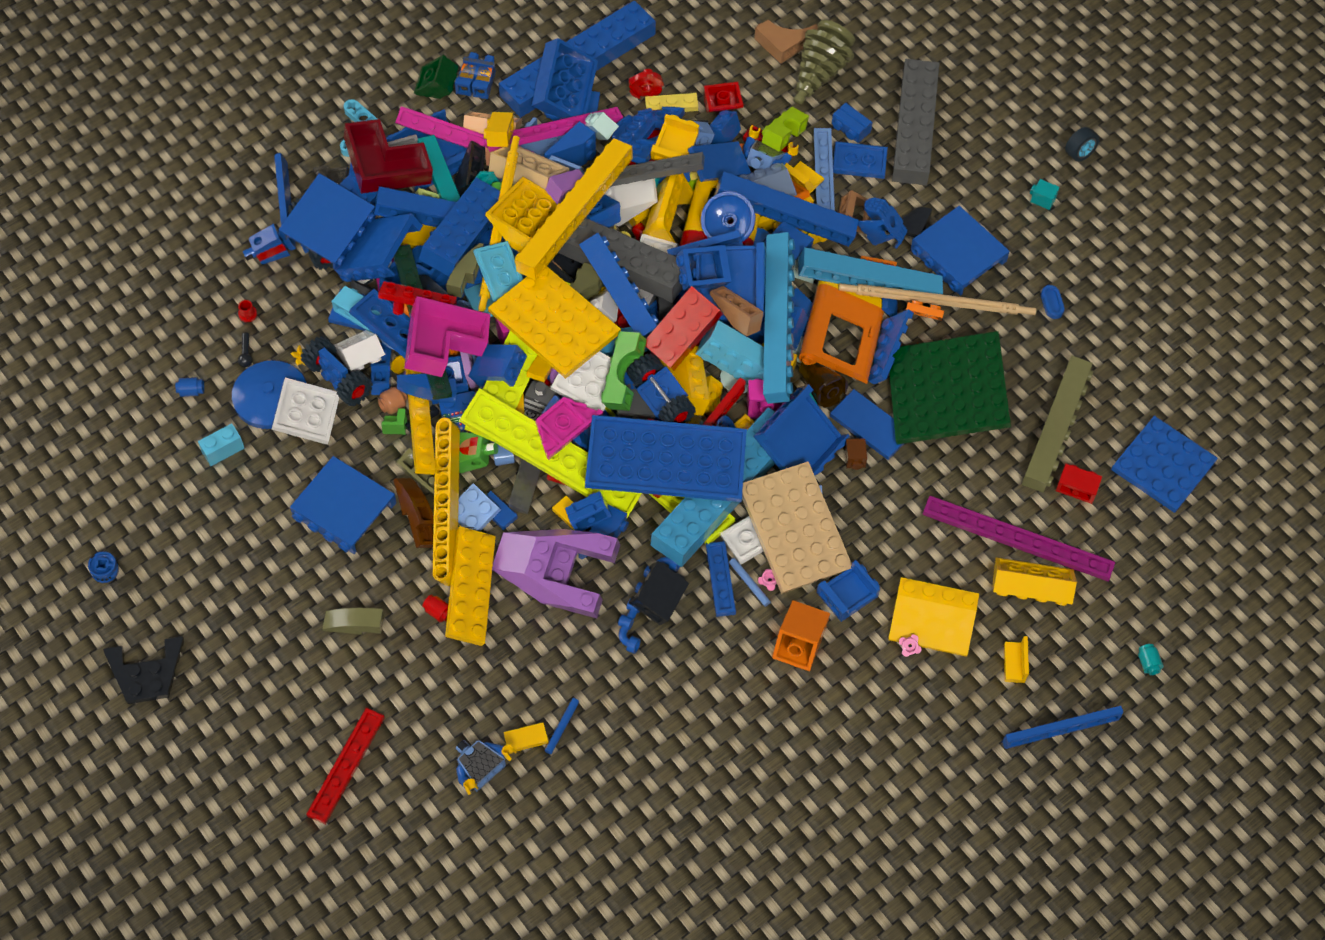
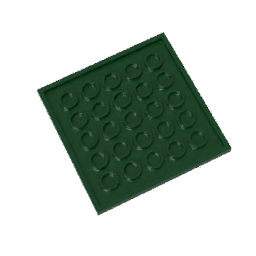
M999 331L902 346L893 354L892 357L895 360L889 373L897 445L1011 427Z

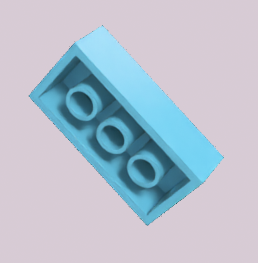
M718 320L702 338L696 355L717 366L720 370L729 373L736 379L741 377L746 381L747 385L748 380H763L764 347Z

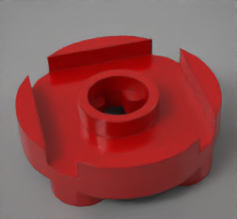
M645 69L628 80L631 95L638 99H641L640 96H657L662 92V86H664L661 75L653 72L652 69Z

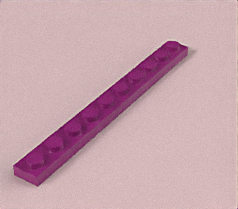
M929 496L923 511L924 516L1108 582L1115 562L932 496Z

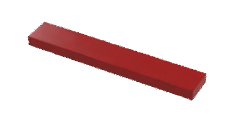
M369 708L364 710L306 814L307 817L326 825L383 723L384 715Z

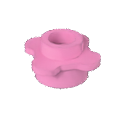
M766 569L762 577L758 578V583L766 586L769 591L775 589L777 582L772 570Z
M913 634L908 638H900L899 644L902 645V654L907 657L921 652L917 635Z

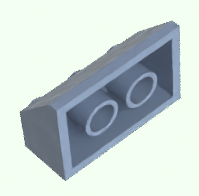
M775 163L769 168L757 169L754 173L738 176L749 179L757 184L765 185L771 189L782 191L791 196L797 195L788 169L783 163Z

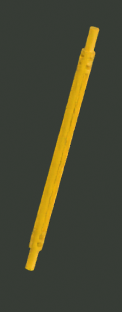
M513 136L511 148L507 154L499 199L513 185L519 155L517 151L520 137ZM494 226L489 245L501 243L502 235ZM484 277L482 278L479 293L480 303L478 311L480 312L485 311L487 301L490 298V292Z

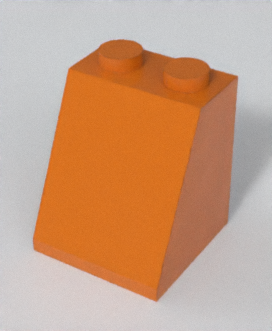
M793 600L779 630L772 658L810 671L825 633L830 613Z

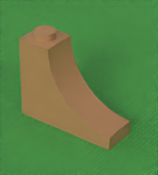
M767 20L755 27L754 39L781 64L803 50L807 30L818 29L817 24L804 29H786Z

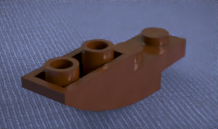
M395 478L394 484L402 515H408L416 548H433L432 526L434 525V516L424 493L412 478Z

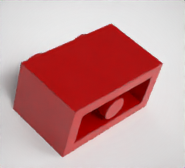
M1065 464L1056 491L1092 504L1102 476L1093 471L1080 469L1076 465Z

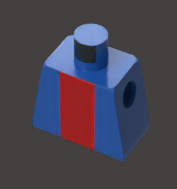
M274 224L251 236L249 241L252 247L243 251L247 261L257 257L261 264L290 256L287 246L279 236V232Z

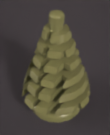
M821 20L817 25L818 30L811 29L805 33L804 52L802 51L801 58L803 61L800 64L801 72L798 75L799 82L796 85L798 94L794 97L795 103L803 104L805 97H811L814 94L813 91H817L822 86V82L826 84L830 77L835 76L838 70H841L846 66V63L853 60L854 54L850 47L855 43V37L838 23L830 20Z

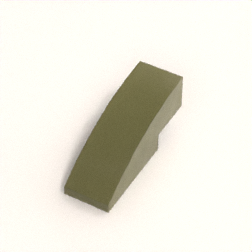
M479 243L471 249L455 266L446 284L449 295L462 298L466 284L475 283L480 268L473 251L484 247V244Z
M377 608L326 611L322 630L362 635L363 632L381 634L385 615L383 609Z

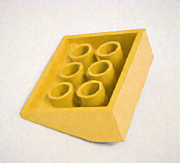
M522 177L486 212L485 216L503 238L508 241L509 245L521 253L526 243L534 237L537 229L541 228L547 217L551 216L555 211L557 204L545 189Z
M901 577L888 640L899 642L900 638H908L915 634L919 638L918 645L920 647L967 657L979 593Z

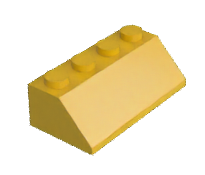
M699 346L694 347L675 371L659 359L662 365L669 369L688 394L687 398L696 410L694 415L703 416L710 398L703 359L696 355Z
M995 558L992 586L993 592H996L997 595H1015L1019 599L1034 598L1039 602L1053 601L1063 606L1073 604L1077 584L1074 569Z

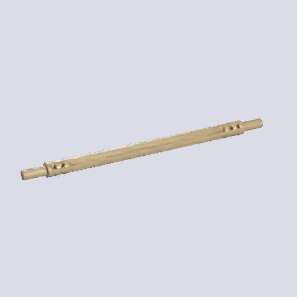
M839 283L838 291L854 292L856 295L904 301L915 300L928 304L1014 315L1018 313L1036 314V308L1019 306V304L865 284L850 285Z

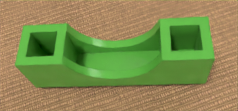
M619 331L618 338L615 340V350L610 360L611 366L606 376L605 390L601 396L602 403L608 409L630 411L634 393L625 385L624 375L629 365L636 359H640L639 357L644 354L647 340L640 333Z

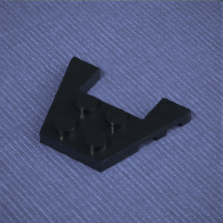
M183 636L164 639L166 658L124 665V650L122 646L103 649L127 704L169 698L175 677V669L180 659V651L184 645Z

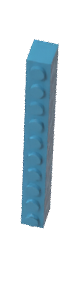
M788 232L768 234L766 237L763 395L767 404L789 402L790 394H793V385L790 382V377H793L791 361L794 359L793 350L791 349V345L794 344L793 334L791 333V329L794 328V320L791 317V313L794 312V303L792 301L794 287L792 281L795 280L792 266L795 265V258L792 250H795L794 239L790 238Z

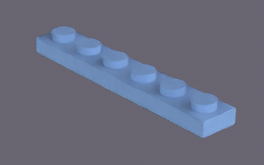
M814 128L815 172L824 178V181L815 188L816 204L835 211L831 128Z

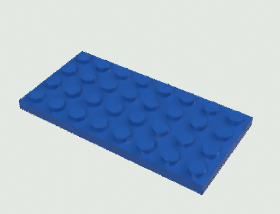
M592 415L585 488L741 502L747 429Z

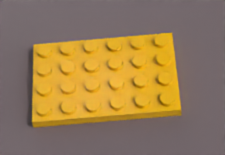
M547 266L536 280L529 277L524 278L488 307L489 313L565 379L615 339L619 331H621V328Z

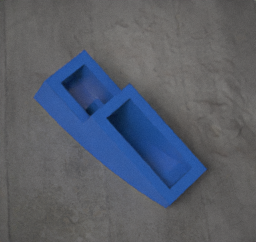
M382 342L380 344L385 355L381 357L382 360L371 364V383L373 384L371 395H380L391 388L392 349Z
M430 374L397 375V390L431 401L456 402L457 388L455 378L436 379V376Z

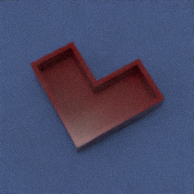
M380 119L345 123L344 140L361 194L377 192L379 187L398 189L431 184L433 169L424 142L389 147Z

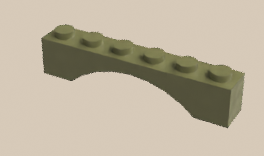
M584 262L582 268L577 270L575 282H572L570 286L588 300L590 297L599 294L603 282L592 264Z

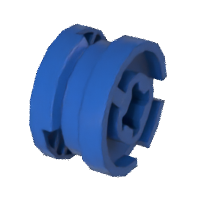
M98 552L88 562V569L93 579L97 582L108 583L114 580L119 573V566L111 553Z

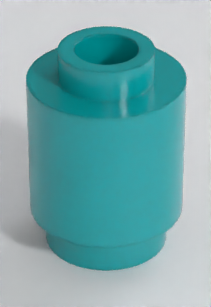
M1154 644L1141 646L1138 649V656L1144 673H1149V675L1160 673L1164 666L1158 649Z

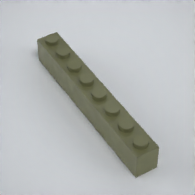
M1071 355L1022 482L1023 486L1044 493L1046 486L1050 487L1054 478L1050 474L1052 471L1056 472L1060 462L1056 460L1057 456H1062L1065 446L1062 445L1063 440L1068 441L1071 433L1068 427L1069 425H1074L1077 415H1074V411H1079L1082 400H1079L1081 395L1085 396L1088 388L1085 385L1086 380L1090 381L1094 371L1090 370L1092 362Z

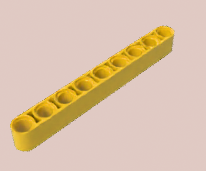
M441 418L436 423L435 432L436 471L434 481L433 577L443 585L451 586L456 530L458 528L460 430L450 419Z

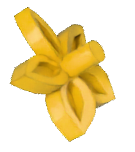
M300 345L297 347V352L291 353L296 358L297 366L304 364L301 361V354L303 352Z

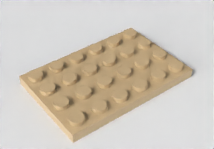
M809 461L743 483L742 500L781 594L851 569L852 563Z

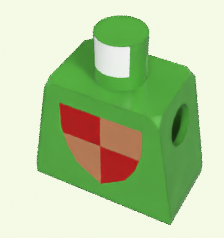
M460 432L459 473L486 467L489 462V455L498 453V445L490 443L488 439L474 433Z

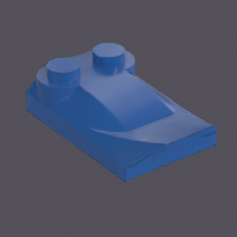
M604 194L586 218L609 228L621 221L620 202Z

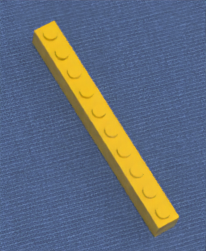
M613 138L605 146L604 151L595 158L591 167L586 169L582 178L576 181L573 189L567 192L565 199L556 206L552 215L547 217L543 226L537 229L534 237L526 243L521 253L516 255V272L534 280L538 278L633 159L631 145Z

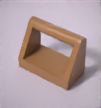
M851 190L841 198L838 213L853 217L855 205L865 207L864 204L868 199ZM864 210L862 221L870 220V217ZM857 226L856 232L864 233L862 232L860 227Z

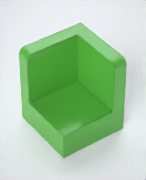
M398 409L397 416L384 417V421L381 423L383 434L406 435V409Z

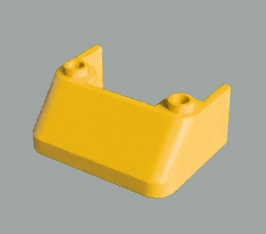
M683 173L666 176L656 188L658 202L652 205L645 230H643L642 234L676 243L670 234V229L677 206L691 204L694 193Z

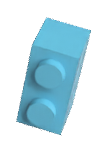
M232 423L198 441L201 452L210 466L245 449L242 439Z

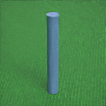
M735 558L731 559L729 564L765 607L768 606L771 601Z

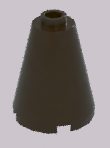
M817 362L811 365L801 363L799 372L806 385L809 384L812 387L813 391L811 394L819 406L824 408L831 407L841 400L840 396L842 393L846 394L848 381L843 376Z

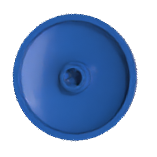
M263 361L250 366L239 375L232 389V402L236 413L245 423L253 427L272 429L285 377L306 383L304 376L297 368L282 361Z

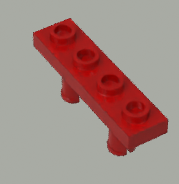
M386 281L383 282L378 293V298L393 301V313L396 315L404 313V304L413 306L417 296L451 305H456L457 297Z

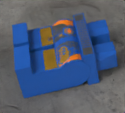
M470 52L468 57H464L460 74L455 80L456 94L471 96L473 92V97L488 99L496 73L494 56L487 55L484 60H480L477 53ZM461 86L467 87L468 90H462ZM478 90H484L485 93H479Z

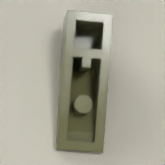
M408 448L395 464L434 495L435 473L434 475L416 474L413 450Z

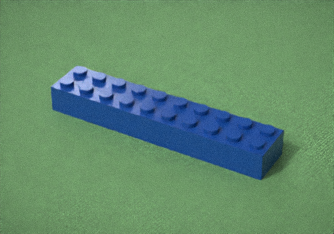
M634 0L566 43L598 60L597 71L654 36L656 33V21ZM542 57L499 83L500 97L520 118L536 109L531 105Z

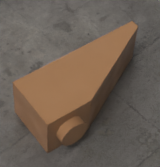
M724 286L710 291L711 297L733 328L745 336L760 331L763 318L762 310Z

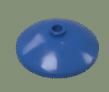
M732 191L721 192L713 196L705 204L701 214V226L708 238L739 230L744 242L751 235L756 221L755 211L751 202L745 196ZM730 218L734 219L732 224H728Z

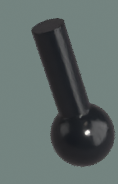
M242 333V354L238 357V364L246 368L252 365L253 358L249 354V333Z

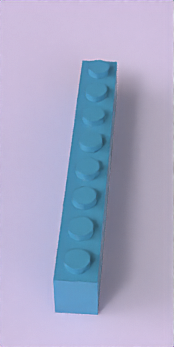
M805 247L798 258V276L836 284H865L943 295V278L933 273H925Z

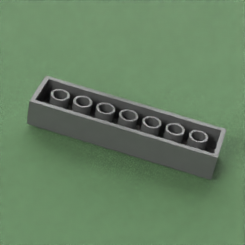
M905 59L892 182L927 186L930 173L939 62Z
M587 218L583 220L558 251V253L582 264L584 262L591 264L579 244L599 233L601 237L605 236L610 243L607 246L610 252L615 251L620 259L617 262L620 268L625 267L630 275L627 278L630 284L634 282L637 288L672 303L683 289L679 282L680 268L676 264L675 256Z

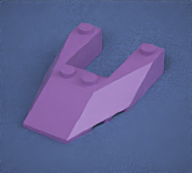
M568 529L503 532L492 570L542 604L597 619L603 601L600 594L568 586L567 584L577 553L615 563L620 543L617 538Z

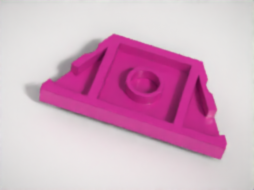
M563 397L538 417L535 424L547 459H551L591 425L592 415L603 416V411L588 408L586 404L577 403L572 399Z

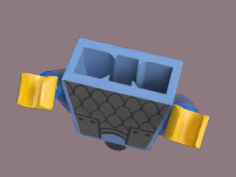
M751 125L749 137H747L742 150L749 166L755 169H766L775 163H783L784 165L789 163L792 156L798 154L799 145L793 148V142H790L788 144V153L778 152L758 140L755 141L759 137L760 127L758 131H753V125Z
M462 740L456 746V750L461 754L457 759L458 766L456 768L459 784L465 788L468 795L471 794L470 790L472 788L477 792L506 766L505 758L510 761L512 758L509 755L511 753L516 754L517 751L511 744L502 746L490 742L483 743L478 740L470 746L465 740Z

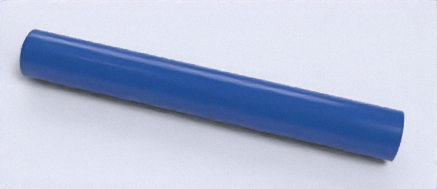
M572 698L545 748L546 753H553L579 704V700Z

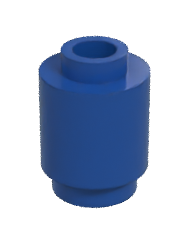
M198 377L179 378V381L175 383L176 393H179L180 397L204 394V381Z

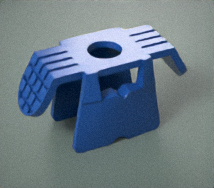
M879 198L868 199L864 204V210L871 220L858 221V226L862 232L867 234L868 240L873 245H878L895 238L897 241L894 248L897 249L908 231L903 225L902 218L886 200ZM888 230L890 234L886 235L884 231Z

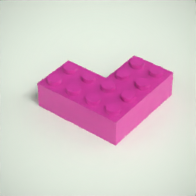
M417 296L411 310L404 369L442 377L448 364L449 349L482 357L488 344L490 314Z

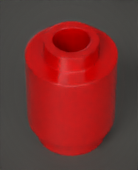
M429 595L422 605L425 612L440 623L447 621L449 604L438 596Z

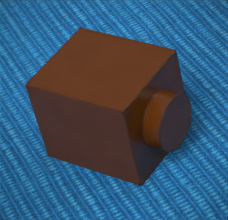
M846 439L844 448L846 468L855 470L866 468L867 450L865 439Z

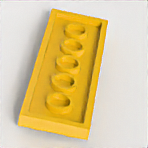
M461 526L456 530L445 633L447 638L479 646L485 644L495 546L494 535Z

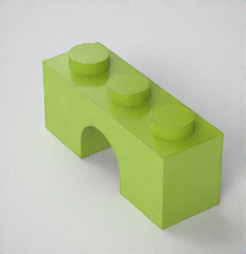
M794 107L789 108L780 117L775 118L770 125L764 127L762 143L780 152L788 145L791 134L798 137L806 130L809 115Z

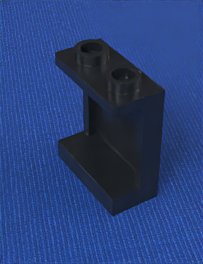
M657 561L650 565L649 574L638 593L631 597L629 604L658 625H662L669 621L689 583L684 580L681 574L670 570L667 564Z

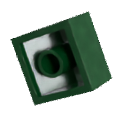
M445 55L422 66L414 94L437 99L450 95L453 91V84L457 78L459 66Z

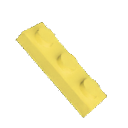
M697 93L645 96L646 109L662 110V107L684 108L685 112L698 111Z

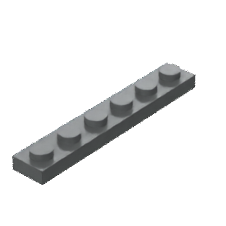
M703 152L629 165L611 187L703 170L705 156Z

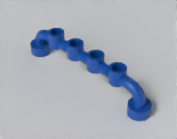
M662 557L657 560L669 565V569L678 572L680 566L668 557ZM650 566L646 567L643 575L644 577H647V575L649 574ZM639 582L637 584L635 593H638L643 583ZM628 601L627 609L630 611L627 616L622 614L618 621V626H621L619 640L623 645L627 646L626 650L635 654L639 649L641 639L634 636L629 639L627 638V632L631 629L634 618L640 611L630 605Z

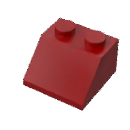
M730 82L704 86L706 112L742 109L743 101L739 83Z

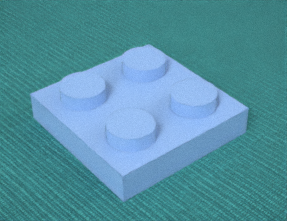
M473 483L459 497L458 523L462 527L480 532L501 509Z

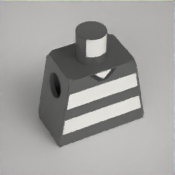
M532 381L524 396V409L542 415L541 412L553 396L559 397V394L551 390V387L543 382Z

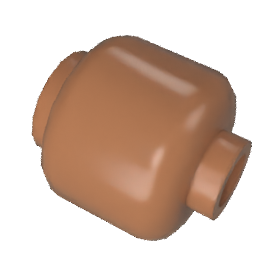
M392 387L380 394L378 399L379 407L384 413L387 412L392 415L398 412V409L406 407L407 395L397 390V387Z

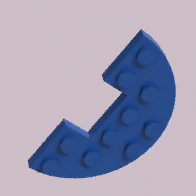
M662 107V110L655 111L652 108L638 111V114L635 116L627 115L617 123L619 127L612 134V140L614 138L632 146V162L636 164L649 162L651 159V149L656 144V141L647 140V138L655 128L662 129L666 114L676 115L681 119L685 114V110L681 107Z

